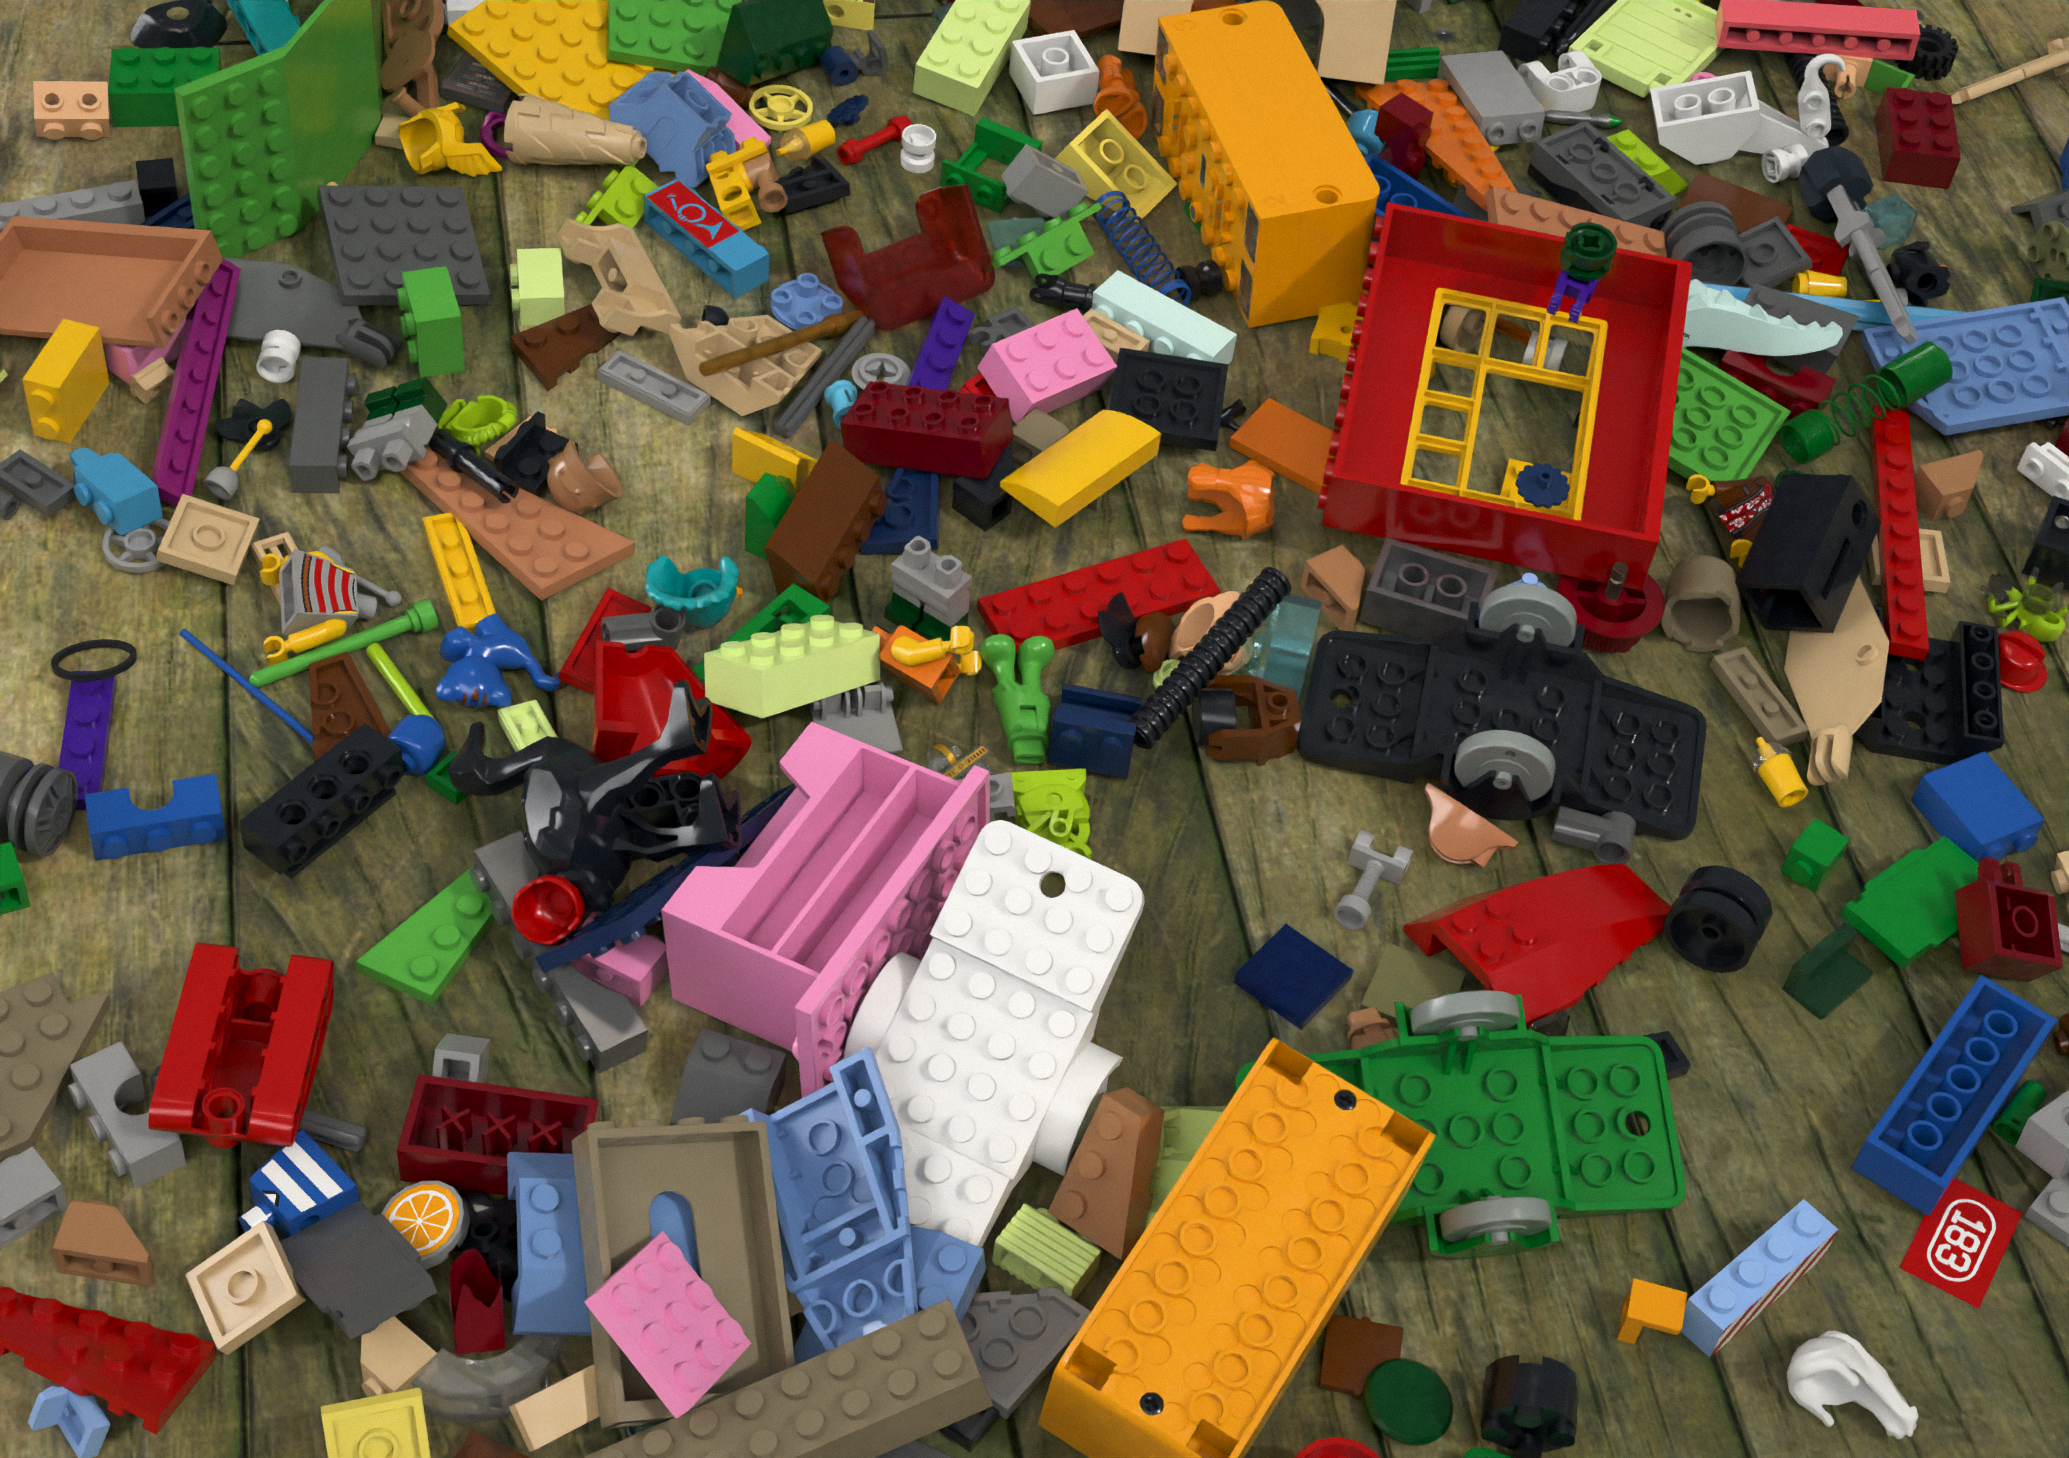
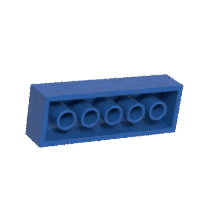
M1980 975L1865 1140L1851 1169L1925 1215L1930 1216L2041 1050L2058 1019L1985 976Z

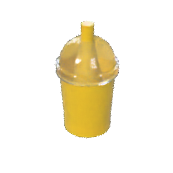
M824 119L799 128L788 129L780 140V149L776 150L777 156L784 155L786 159L794 162L806 161L815 153L834 145L836 140L835 131L832 125Z
M1763 737L1757 738L1756 743L1759 748H1757L1753 755V770L1756 775L1762 778L1780 807H1789L1800 802L1808 794V789L1792 761V754L1789 749L1784 748L1778 743H1766Z

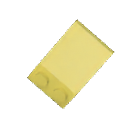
M1108 109L1104 110L1055 158L1079 172L1088 190L1085 196L1096 201L1107 192L1121 191L1129 200L1130 207L1136 210V216L1142 219L1177 185V182ZM1111 196V197L1105 199L1101 204L1104 205V206H1106L1107 204H1109V203L1112 202L1113 200H1116V199H1119V198H1122V197H1121V196ZM1123 201L1115 202L1108 208L1117 211L1121 209ZM1129 210L1125 217L1133 216V212Z

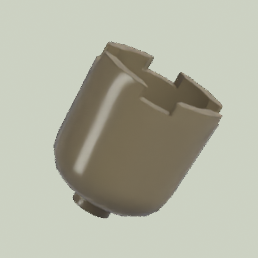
M1708 555L1689 557L1677 564L1668 578L1665 610L1661 625L1669 639L1673 637L1675 640L1684 643L1685 649L1688 651L1709 652L1719 650L1723 647L1726 640L1730 639L1733 635H1737L1739 632L1740 590L1735 584L1738 576L1736 571L1726 561Z

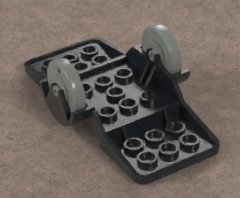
M1513 584L1491 592L1484 599L1481 610L1479 603L1471 601L1466 628L1458 627L1432 639L1342 630L1324 634L1319 639L1315 652L1297 740V750L1305 760L1312 763L1413 784L1415 775L1440 780L1447 795L1476 814L1487 818L1506 821L1528 820L1543 816L1554 810L1557 806H1565L1601 817L1608 812L1618 811L1630 815L1635 820L1636 833L1669 840H1683L1692 834L1696 824L1707 724L1703 714L1689 704L1603 675L1587 653L1581 652L1585 625L1577 624V615L1572 604L1565 597L1549 588L1533 584ZM1339 693H1342L1350 698L1351 704H1346L1345 708H1339L1334 706L1329 699L1335 698Z

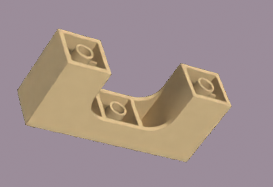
M1124 0L1118 50L1156 55L1158 17L1191 12L1194 0ZM1315 0L1321 14L1314 64L1319 77L1384 85L1397 0Z

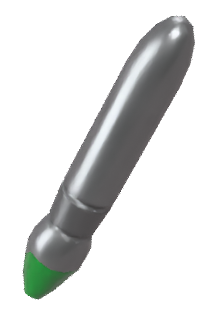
M1562 110L1545 111L1544 117L1545 121L1551 123L1577 125L1587 121L1592 126L1607 129L1618 127L1623 123L1620 118L1611 114L1599 115Z

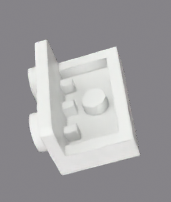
M2032 442L2026 447L2017 470L2052 497L2057 496L2069 501V457L2050 442L2041 447Z

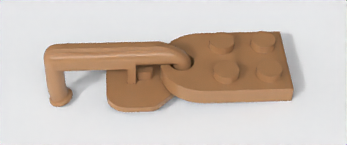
M442 0L382 1L384 48L388 57L381 68V85L386 91L394 92L389 101L395 103L411 117L418 115L419 111L440 107L437 69L433 58L435 56V43L441 34L444 24ZM412 79L416 81L418 102L406 92L405 87H402Z

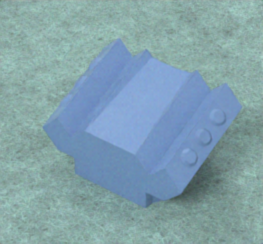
M678 71L675 76L670 72H650L609 105L610 121L633 126L634 130H640L642 137L646 138V153L659 165V172L675 171L676 178L689 188L697 187L710 176L705 165L710 163L709 157L711 154L720 150L726 151L728 155L736 152L734 133L726 126L732 113L688 72Z

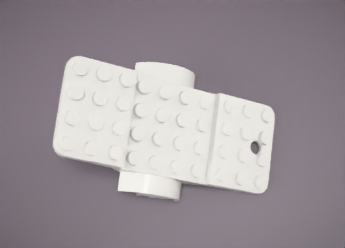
M1003 820L990 822L979 833L930 933L933 939L922 961L904 952H899L890 959L878 974L858 1010L844 1052L845 1059L866 1047H870L873 1050L901 1130L910 1225L941 1231L982 1248L1012 1189L1030 1168L1032 1162L1065 1176L1070 1165V1158L1079 1147L1103 1094L1106 1093L1110 1074L1120 1065L1123 1057L1092 1043L1091 1040L1094 1035L1100 1007L1137 925L1145 902L1143 891L1131 878ZM1049 873L1061 874L1066 883L1064 892L1055 898L1046 897L1041 891V882Z

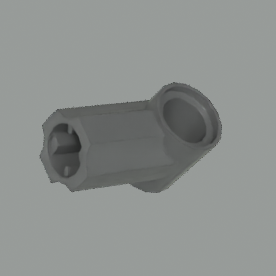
M657 604L648 613L603 617L601 622L602 641L624 643L625 651L639 650L645 647V645L672 647L676 650L686 622L685 614L682 609L676 611L673 608L664 607V604Z
M1559 806L1552 829L1551 840L1591 850L1596 859L1606 865L1625 864L1630 859L1636 832V822L1630 815L1623 812H1608L1601 817L1565 806Z

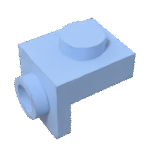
M60 1385L51 1386L38 1394L28 1420L32 1431L58 1424L78 1458L98 1456L111 1425L106 1409L102 1405H98L93 1395L80 1396Z

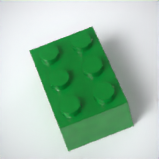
M127 47L112 49L108 97L113 127L180 126L174 88L221 71L220 48L161 47L135 49Z

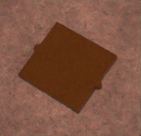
M1332 1314L1325 1329L1318 1389L1352 1395L1353 1399L1359 1400L1363 1397L1364 1385L1370 1372L1386 1360L1400 1358L1403 1328L1371 1322L1370 1318L1366 1316L1362 1317V1319H1355Z

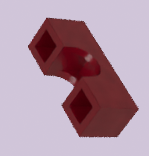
M1401 92L1379 108L1374 134L1384 140L1389 147L1377 155L1418 182L1421 167L1426 159L1424 155L1426 144L1432 133L1430 126L1434 112Z
M1728 350L1721 360L1719 369L1790 410L1791 412L1787 417L1788 420L1795 418V416L1808 409L1817 410L1818 405L1822 401L1829 400L1836 382L1835 378L1805 365L1793 376L1775 374L1766 366L1767 355ZM1824 404L1821 407V412H1823L1827 404Z

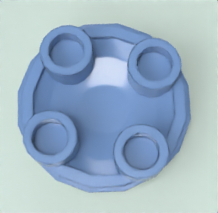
M802 273L798 276L797 280L781 284L772 291L770 306L773 315L780 323L790 329L799 330L822 322L826 316L835 313L841 314L843 299L831 288L819 282L816 275Z

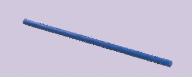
M182 629L180 631V635L313 744V735L308 729L257 687L251 685L246 678L188 630Z

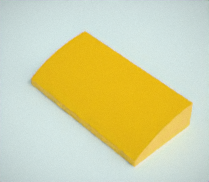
M1102 410L1000 481L999 487L1056 528L1157 456L1161 433L1132 416L1112 410Z

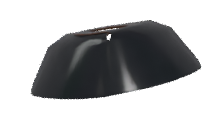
M175 0L150 7L143 12L130 33V40L139 48H211L223 37L228 24L224 16L211 3L203 0ZM182 7L189 11V15L184 19L175 20L169 18L167 12L171 8Z

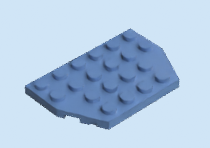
M2064 297L1912 321L1916 329L1915 332L1919 336L1912 344L1905 342L1896 331L1894 325L1862 330L1860 340L1877 374L1882 366L1887 365L1927 341L1938 344L1946 352L1952 364V379L1907 406L1943 435L2069 415V305Z

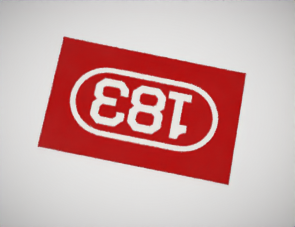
M1955 1178L1931 1215H1924L1899 1268L1979 1309L2023 1212Z

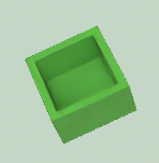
M447 266L402 272L403 288H397V298L400 311L405 310L404 316H399L402 337L410 339V341H406L409 363L417 364L420 378L465 371L461 313Z

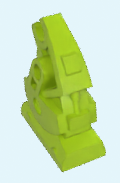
M1086 768L1005 772L1011 773L1016 825L1091 860L1092 851L1086 845L1090 836V809L1084 796ZM1073 832H1079L1077 836L1073 834Z

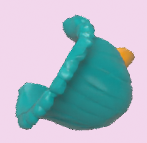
M659 555L656 561L649 563L646 570V585L644 589L649 598L655 600L659 605L664 604L666 608H673L676 611L682 609L685 614V624L708 628L716 625L723 617H726L733 601L743 595V589L736 586L739 575L737 564L730 557L724 556L720 559L719 570L699 568L682 574L678 572L675 564L669 557Z

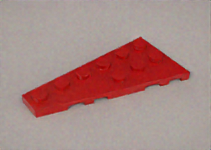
M0 1287V1355L4 1356L11 1351L24 1358V1367L80 1396L95 1394L107 1400V1410L121 1417L130 1412L144 1419L143 1428L156 1435L215 1360V1342L199 1339L196 1335L175 1333L153 1327L147 1322H132L108 1316L100 1310H85L62 1304L56 1299H42L18 1293L9 1287Z

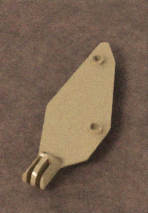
M1859 575L1833 633L1790 631L1784 671L1812 738L1807 779L1814 786L1825 785L1826 782L1833 783L1841 780V778L1848 779L1851 746L1853 745L1852 735L1882 702L1889 639Z

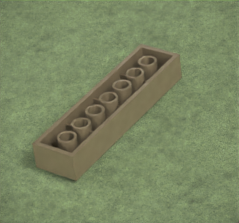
M947 1299L697 1407L677 1419L674 1417L585 1456V1458H875L993 1406V1403L950 1300Z

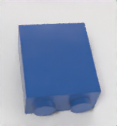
M1985 751L1923 775L1911 799V802L1941 837L1945 835L1978 863L1984 857L1995 858L1999 861L2005 855L2018 851L2021 853L2027 851L2037 842V834L2045 821Z

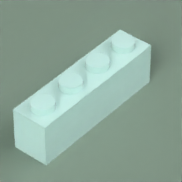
M1119 270L1093 292L1091 309L1150 340L1149 351L1152 353L1229 364L1233 359L1236 333Z

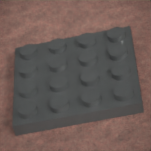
M318 186V204L342 305H399L397 288H403L402 272L447 266L458 305H488L490 292L462 187Z

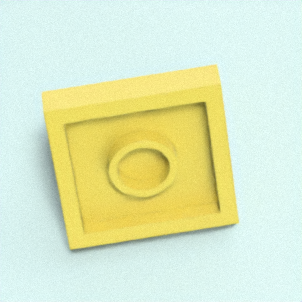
M420 1387L320 1406L328 1458H431Z

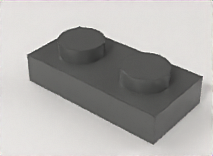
M21 449L0 463V486L49 518L76 498L74 483Z

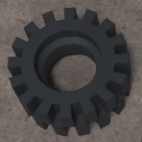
M1919 24L1921 35L1913 61H1894L1898 63L1897 67L1899 69L1906 68V72L1916 74L1914 77L1920 80L1921 76L1925 77V81H1931L1932 77L1935 80H1940L1942 76L1945 78L1950 72L1957 55V41L1955 38L1950 39L1951 34L1949 32L1943 34L1942 28L1937 27L1934 30L1932 25L1927 24L1923 28Z

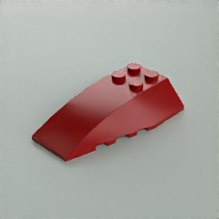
M1625 864L1596 865L1563 871L1468 896L1405 924L1403 932L1428 957L1448 948L1485 985V990L1502 991L1512 995L1521 994L1526 1028L1575 1006L1584 998L1585 991L1591 986L1597 987L1607 978L1608 972L1617 964L1622 966L1632 956V952L1638 946H1645L1664 930L1663 924L1671 906Z

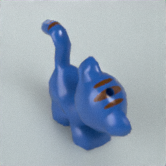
M492 614L480 620L475 626L474 634L470 633L463 626L455 628L444 636L440 645L439 653L444 660L453 662L447 668L445 677L441 678L436 686V696L442 701H456L463 707L473 709L486 708L490 705L500 708L509 707L512 696L509 686L504 683L500 669L519 670L524 668L530 675L535 687L548 692L562 689L568 685L558 679L560 671L552 677L544 674L540 662L532 655L528 642L517 632L505 625L498 614Z

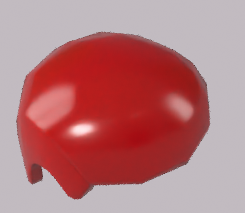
M545 874L529 881L516 892L513 898L511 916L516 930L529 942L552 945L571 934L582 922L581 918L584 915V902L578 888L564 876Z

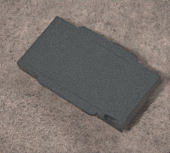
M361 1200L280 1241L293 1269L294 1279L299 1287L322 1313H327L349 1340L372 1332L382 1322L403 1311L417 1307L424 1299L437 1293L432 1277L419 1264L421 1257L417 1250L384 1215L374 1216Z

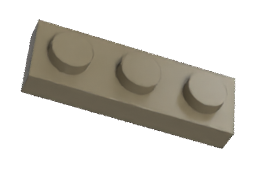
M1746 646L1713 656L1710 668L1772 750L1806 739L1809 731L1808 727Z

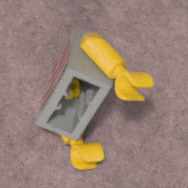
M294 549L291 555L285 556L284 560H281L278 555L272 553L266 554L261 560L263 569L259 573L262 583L269 586L278 583L280 585L282 634L288 635L289 638L285 641L278 636L266 638L263 644L266 653L280 650L266 657L269 666L287 660L288 652L294 651L297 654L345 636L357 618L373 619L377 608L376 598L358 594L355 571L352 568L336 563L323 552H304Z

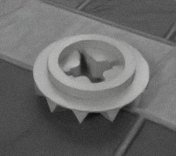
M872 353L859 358L854 363L851 377L853 378V385L863 392L870 381H878L876 379L880 375V371H883L885 382L906 385L910 370L903 360L894 355Z

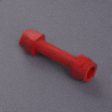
M906 115L896 116L887 121V127L859 141L851 138L843 142L837 148L838 158L846 166L856 164L863 160L864 153L893 139L896 142L902 141L903 130L913 124Z

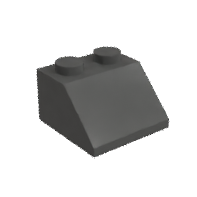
M702 1027L686 1062L670 1126L677 1125L676 1121L690 1117H704L705 1124L721 1123L720 1119L739 1115L750 1108L766 1115H771L785 1085L787 1053Z

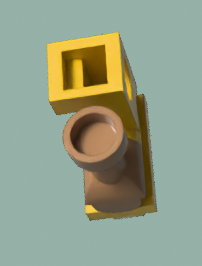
M754 136L742 141L740 145L741 150L728 155L726 151L722 150L711 154L709 157L710 163L705 165L723 216L735 226H739L743 231L762 223L749 194L750 192L760 189L757 195L761 208L769 213L780 211L786 206L788 201L785 189L782 185L775 183L779 180V175L764 140L758 141Z

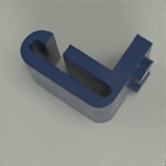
M1064 683L1061 702H1059L1058 709L1055 710L1047 764L1070 769L1086 768V772L1127 779L1137 726L1136 723L1127 722V720H1132V715L1139 711L1143 698Z

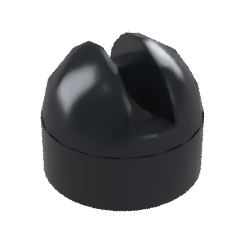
M711 305L704 306L702 321H709L715 326L728 324L729 317L722 308Z

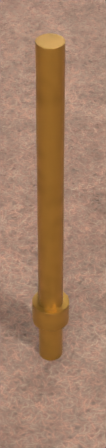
M855 310L843 315L835 313L826 316L820 323L701 362L699 365L700 373L707 377L824 336L833 338L842 335L864 314L860 310Z

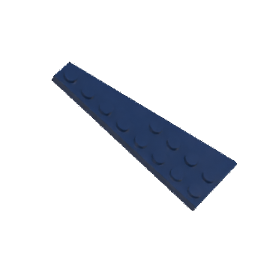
M793 783L776 791L742 815L741 847L721 852H687L688 857L675 866L673 864L667 866L626 894L622 901L612 905L611 908H607L606 912H600L593 917L594 921L563 938L565 943L539 954L535 959L544 973L588 953L595 959L616 946L615 941L619 939L623 945H626L644 935L647 931L643 925L647 924V926H650L662 920L661 909L696 866L729 867L740 858L737 852L742 854L747 851L795 790V784Z

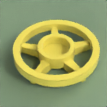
M769 85L753 93L748 110L750 117L758 124L782 133V131L793 130L810 122L813 104L808 95L797 88L787 85ZM782 93V94L791 95V97H788V96H785V95H775V96H771L770 94ZM762 97L767 103V107L755 109V102ZM798 100L805 104L807 108L806 113L794 109L795 103ZM765 117H771L773 119H776V121L769 120ZM790 118H791V119H797V120L790 121V122H784V120H787V119H790Z

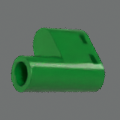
M2027 1080L2021 1085L1993 1123V1129L1999 1137L2016 1146L2028 1118L2038 1112L2037 1109L2046 1098L2047 1094L2044 1087L2032 1080Z

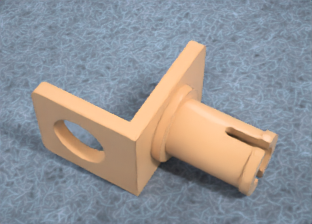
M1837 55L1845 63L1846 70L1844 72H1841L1838 66L1833 63L1824 65L1823 72L1826 79L1836 82L1834 92L1838 97L1841 98L1842 89L1845 90L1844 99H1847L1855 94L1856 86L1864 87L1873 58Z

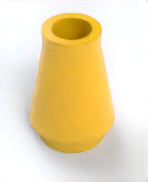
M1805 269L1803 273H1795L1792 293L1844 298L1847 293L1846 277H1837Z

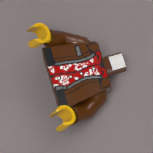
M1700 474L1690 476L1686 485L1687 490H1692L1690 500L1694 504H1701L1705 501L1706 496L1711 499L1709 504L1735 540L1731 545L1730 558L1739 557L1738 565L1742 568L1776 491L1764 475L1756 478L1710 482L1705 476Z

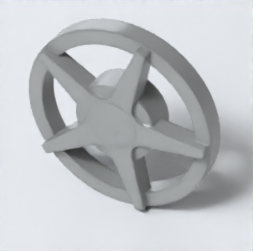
M161 518L128 532L125 536L117 535L118 533L110 527L102 540V548L106 560L114 569L125 572L159 571L166 564L156 561L154 554L159 548L163 537L156 538L155 533L149 530V526L155 525L167 530L170 522ZM110 543L122 546L126 551L117 558L109 550ZM134 559H145L147 561L143 563H130Z

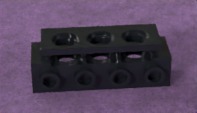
M364 723L240 820L244 848L278 874L284 873L292 879L396 795V789L393 787L404 776L401 748Z

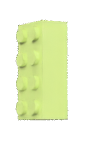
M955 0L915 65L913 93L975 116L1011 56L1012 41L1020 40L1027 30L1031 1Z
M815 615L810 617V622L785 624L781 626L780 631L755 633L751 635L750 640L743 642L730 641L722 643L720 649L704 653L705 697L709 698L712 703L759 718H765L879 681L880 634L863 629V625L859 623H840L834 621V617L830 615Z

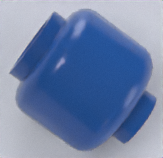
M420 714L403 717L387 737V739L402 750L404 775L422 776L427 774L446 749V739L441 725L427 715Z

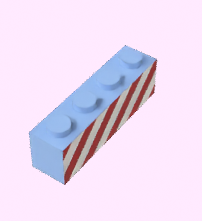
M1803 1199L1688 1299L1681 1332L1709 1358L1712 1357L1824 1258L1838 1228Z

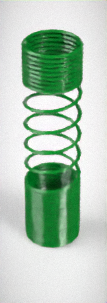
M1927 341L1887 365L1882 366L1878 370L1877 375H1867L1863 379L1862 384L1853 383L1848 388V392H1837L1833 396L1832 401H1822L1818 405L1817 410L1808 409L1795 416V418L1781 426L1780 435L1786 451L1795 461L1801 464H1808L1826 452L1831 451L1834 446L1840 445L1841 438L1837 427L1827 415L1820 411L1821 407L1828 403L1832 404L1834 420L1842 433L1847 437L1853 438L1855 436L1856 428L1852 418L1843 407L1835 403L1839 395H1847V405L1853 419L1862 428L1869 429L1871 419L1868 411L1878 420L1885 419L1886 410L1883 402L1892 411H1899L1900 408L1909 406L1921 397L1938 389V387L1943 386L1952 379L1953 369L1948 355L1938 344ZM1869 378H1876L1880 397L1865 385ZM1853 387H1862V397L1867 409L1858 398L1850 394ZM1865 388L1879 402L1883 411L1882 417L1877 416L1868 404ZM1883 393L1890 402H1892L1894 405L1898 407L1893 408L1892 406H1890V404L1886 401ZM1850 397L1863 409L1868 420L1867 426H1864L1856 418L1850 404ZM1835 406L1848 418L1853 429L1852 434H1848L1841 426L1835 412ZM1830 424H1831V426L1833 427V429H1834V431H1835V433H1836V435H1837V438H1838V442H1837V443H1834V441H1835V439H1834V434H1833V431H1832V429H1831V427H1830Z

